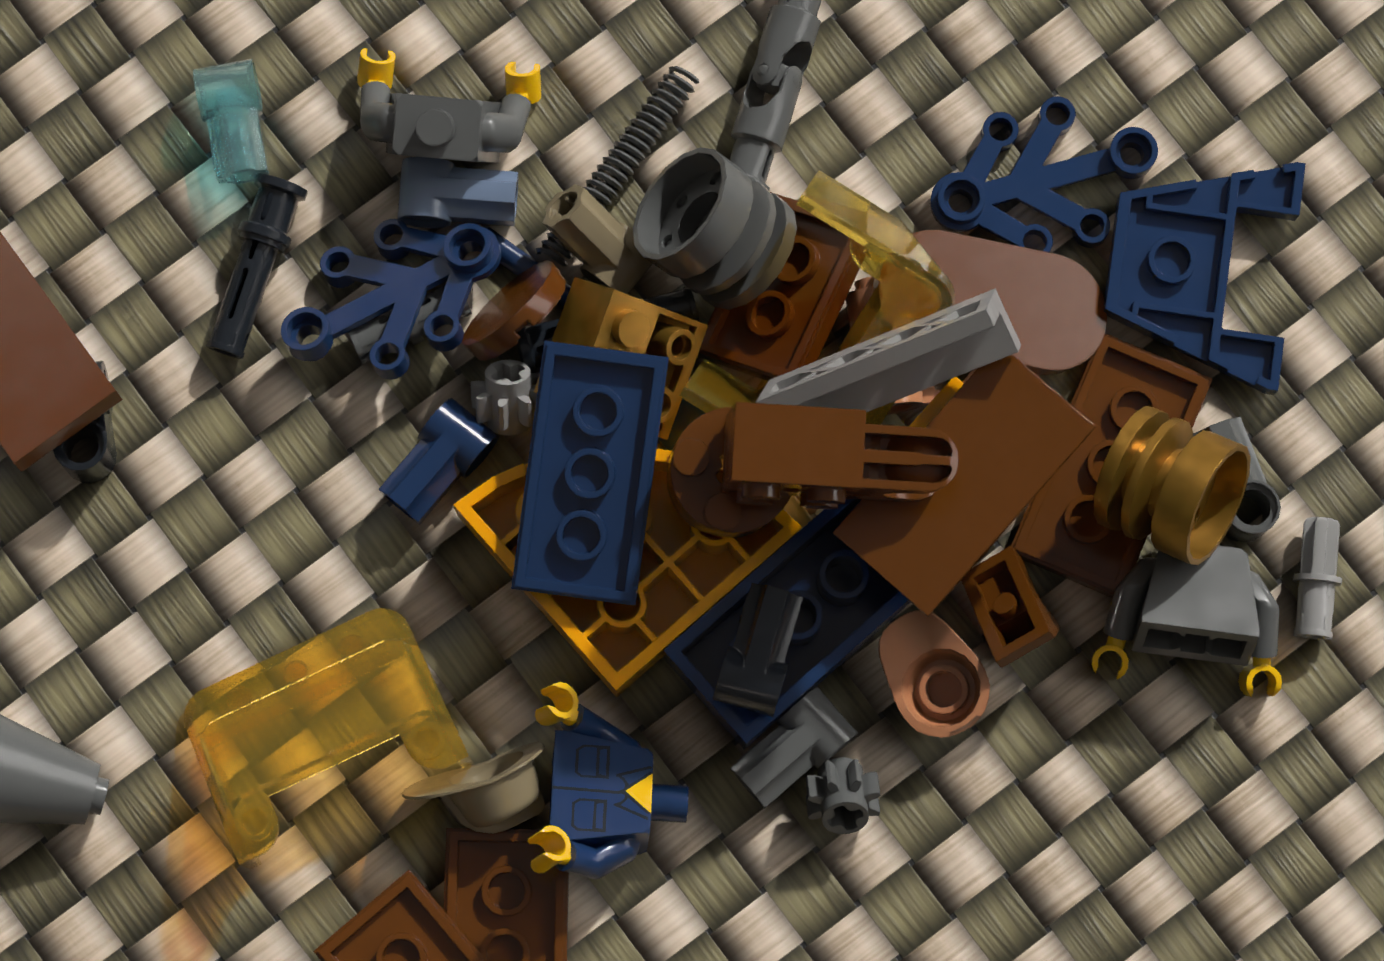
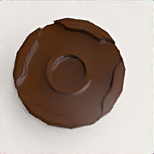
M546 260L533 265L504 286L475 316L464 333L462 344L480 361L496 358L518 343L517 340L521 338L517 332L528 323L532 326L536 323L539 324L554 308L564 293L566 280L563 278L564 276L560 273V270L553 262Z

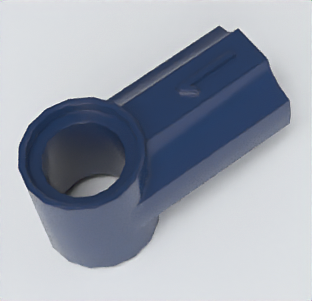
M450 398L426 422L418 435V444L379 488V491L405 515L420 525L461 476L463 478L468 477L484 461L497 443L499 436L485 424L478 423L473 414L456 400Z

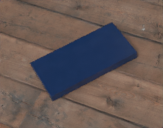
M544 341L511 589L636 605L669 357Z

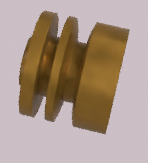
M1145 406L1135 412L1122 427L1109 449L1102 466L1094 494L1093 514L1097 523L1111 530L1122 529L1124 535L1132 539L1142 540L1151 534V541L1155 549L1188 564L1199 565L1209 558L1222 542L1236 516L1249 477L1251 457L1248 448L1211 431L1202 430L1193 437V431L1189 422L1174 417L1170 419L1168 413L1154 407Z

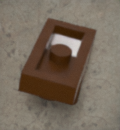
M1012 545L973 567L961 580L994 659L1001 668L1056 637L1060 625L1041 602L1022 558Z

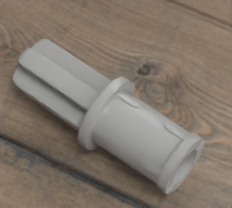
M1311 517L1307 518L1303 523L1300 572L1293 575V582L1299 583L1296 628L1293 633L1295 637L1314 640H1331L1333 637L1331 630L1335 587L1342 585V578L1336 576L1340 524L1332 518Z

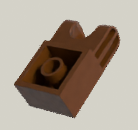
M735 402L726 415L722 492H736V503L774 505L775 500H780L781 495L800 496V507L810 509H838V504H845V499L918 502L947 486L957 473L958 451L949 435L934 428L866 424V410Z

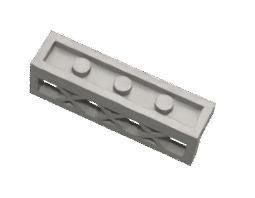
M995 288L770 379L756 403L860 409L869 412L1019 352L1021 343Z

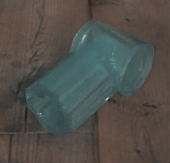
M253 59L193 69L196 97L202 120L207 122L214 171L216 172L218 182L241 184L254 181L256 174L259 173L269 175L258 113L263 112L262 98Z

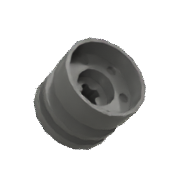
M702 147L682 154L662 170L645 193L638 207L633 226L634 245L645 259L668 275L680 278L689 290L699 293L712 306L727 310L748 304L770 286L781 273L792 252L797 231L795 212L783 199L774 193H770L760 182L751 181L741 168L715 149Z

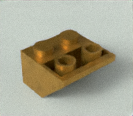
M574 277L551 342L669 357L658 436L667 440L708 325L618 290ZM539 378L533 391L534 393L538 392Z

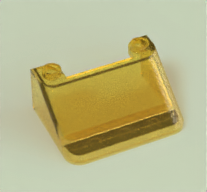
M386 608L368 611L198 691L190 698L184 711L185 728L225 834L239 865L250 870L262 864L259 857L267 853L274 846L278 838L280 829L279 819L269 797L399 735L412 759L425 768L439 770L459 763L464 769L474 764L408 622L396 611Z

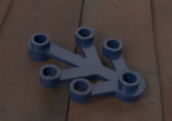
M1055 96L1047 99L1041 106L1038 114V126L1011 174L985 182L999 153L1010 149L1014 145L1019 132L1018 123L1013 116L1005 112H996L985 120L981 130L982 140L964 172L950 173L942 177L934 186L930 198L931 212L936 221L950 231L966 232L979 226L1015 246L1025 247L1023 239L1028 235H1037L1044 241L1045 248L1043 251L1050 253L1053 246V238L1046 227L1040 224L1026 226L995 207V205L1017 200L1072 230L1075 241L1081 246L1094 248L1105 241L1110 231V221L1107 215L1096 208L1085 209L1052 190L1116 173L1125 179L1141 178L1151 170L1157 159V142L1147 130L1139 127H1128L1119 131L1114 136L1107 149L1043 166L1058 137L1066 134L1071 129L1076 116L1075 108L1068 99ZM1051 108H1060L1066 113L1067 121L1062 125H1054L1048 121L1046 112ZM996 123L1004 124L1009 128L1011 136L1004 141L995 140L989 133V127ZM1124 148L1136 149L1140 153L1141 162L1137 165L1124 163L1121 159L1120 151ZM956 194L966 196L970 201L971 208L962 213L954 211L949 205L950 197ZM1086 219L1096 220L1101 226V234L1097 237L1086 236L1081 230V222Z
M388 219L381 222L376 227L373 235L380 254L388 260L402 259L410 252L433 258V260L417 268L354 255L350 249L343 246L330 248L321 257L320 268L326 281L331 286L344 288L358 281L380 287L326 315L313 307H302L292 311L284 319L281 326V336L290 354L301 361L320 360L331 349L333 339L392 309L381 340L372 346L369 358L378 376L387 380L397 379L404 375L409 368L410 359L405 347L428 290L446 282V286L438 310L426 318L424 332L430 345L435 350L447 352L455 349L463 340L464 331L459 319L473 283L490 276L496 270L501 260L499 242L490 230L477 224L467 223L453 228L446 236L407 227L403 221H398L397 219ZM394 234L402 235L398 243L393 245L384 244L389 236ZM470 252L481 253L472 260L463 261V258ZM339 262L349 263L348 267L341 272L331 271L333 266ZM440 326H453L451 332L445 336L434 335ZM319 335L312 343L302 345L306 337ZM386 354H399L397 360L391 364L380 363Z

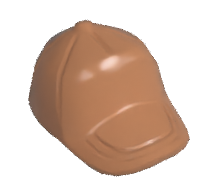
M915 610L902 615L888 625L879 639V658L893 699L904 719L917 732L939 738L957 735L966 731L967 728H971L983 715L990 693L989 678L976 654L944 620L934 613L927 617L922 611Z

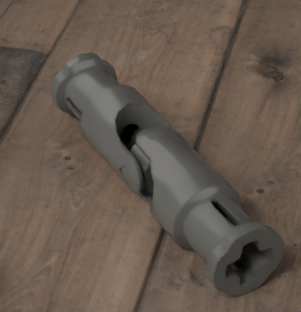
M779 0L777 5L770 7L759 42L757 58L750 72L731 133L735 143L730 161L741 168L751 181L760 182L768 190H770V187L766 185V180L774 154L782 152L801 89L802 77L808 66L821 24L817 14L822 0ZM765 92L774 95L767 104L763 105Z

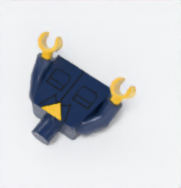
M558 682L540 690L543 696H547L553 701L555 707L546 705L535 711L536 721L540 725L550 726L561 722L563 730H555L549 826L528 838V843L540 845L546 853H542L531 860V868L534 872L545 873L555 866L560 871L596 880L631 863L636 855L647 852L651 821L686 823L689 787L684 785L652 784L653 752L649 749L641 748L637 740L588 708L578 704V696L573 687L567 683Z

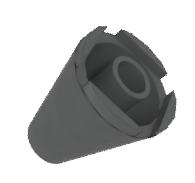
M0 714V823L85 825L89 813L101 814L110 779L98 777L101 764Z

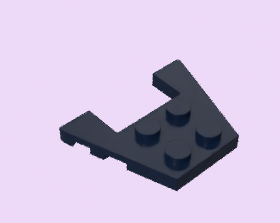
M1294 162L1283 164L1281 168L1257 172L1248 170L1232 173L1228 177L1199 182L1190 180L1120 192L1116 204L1104 296V312L1107 313V316L1264 394L1275 395L1279 388L1285 338L1222 328L1236 213L1295 221L1300 215L1306 163Z

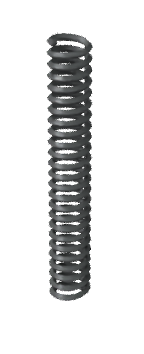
M678 66L669 67V74L663 75L664 81L658 82V89L652 90L653 96L647 97V104L641 105L642 111L636 112V119L630 120L631 126L625 127V134L619 135L620 141L614 142V149L608 150L609 156L603 157V164L597 165L598 171L592 172V179L586 180V187L584 188L603 204L611 206L612 201L597 191L592 185L599 187L611 198H618L617 193L602 183L598 177L604 179L616 190H623V186L617 180L607 175L604 170L610 172L619 181L629 183L628 178L613 168L609 162L615 164L627 175H634L633 169L618 160L615 155L620 156L630 166L640 168L639 162L623 152L620 147L625 148L638 160H645L644 154L629 145L625 139L631 141L641 151L651 153L650 147L634 137L631 132L636 133L649 145H656L655 139L639 129L636 124L642 126L652 136L662 138L661 132L654 126L660 130H667V126L663 121L667 123L673 122L669 114L673 116L678 115V111L674 106L684 108L683 102L680 99L684 101L689 100L686 92L695 93L694 87L677 76L674 71L686 76L695 84H699V79L689 71ZM669 79L674 80L678 86L672 84ZM663 86L669 88L676 96L666 91ZM658 94L663 95L670 103L661 99ZM653 102L658 103L665 111L656 107ZM647 109L652 110L659 118L650 114ZM642 117L647 118L654 126L645 122ZM551 232L547 233L548 240L541 241L542 247L536 248V254L544 253L561 266H568L567 261L553 252L549 246L555 248L568 259H572L573 254L558 244L555 240L557 238Z

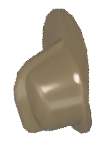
M541 742L528 743L502 753L486 762L428 777L405 788L401 793L402 797L410 800L441 797L463 826L483 833L494 834L506 831L540 814L544 809L545 801L540 790V783L533 760L543 751L545 746Z

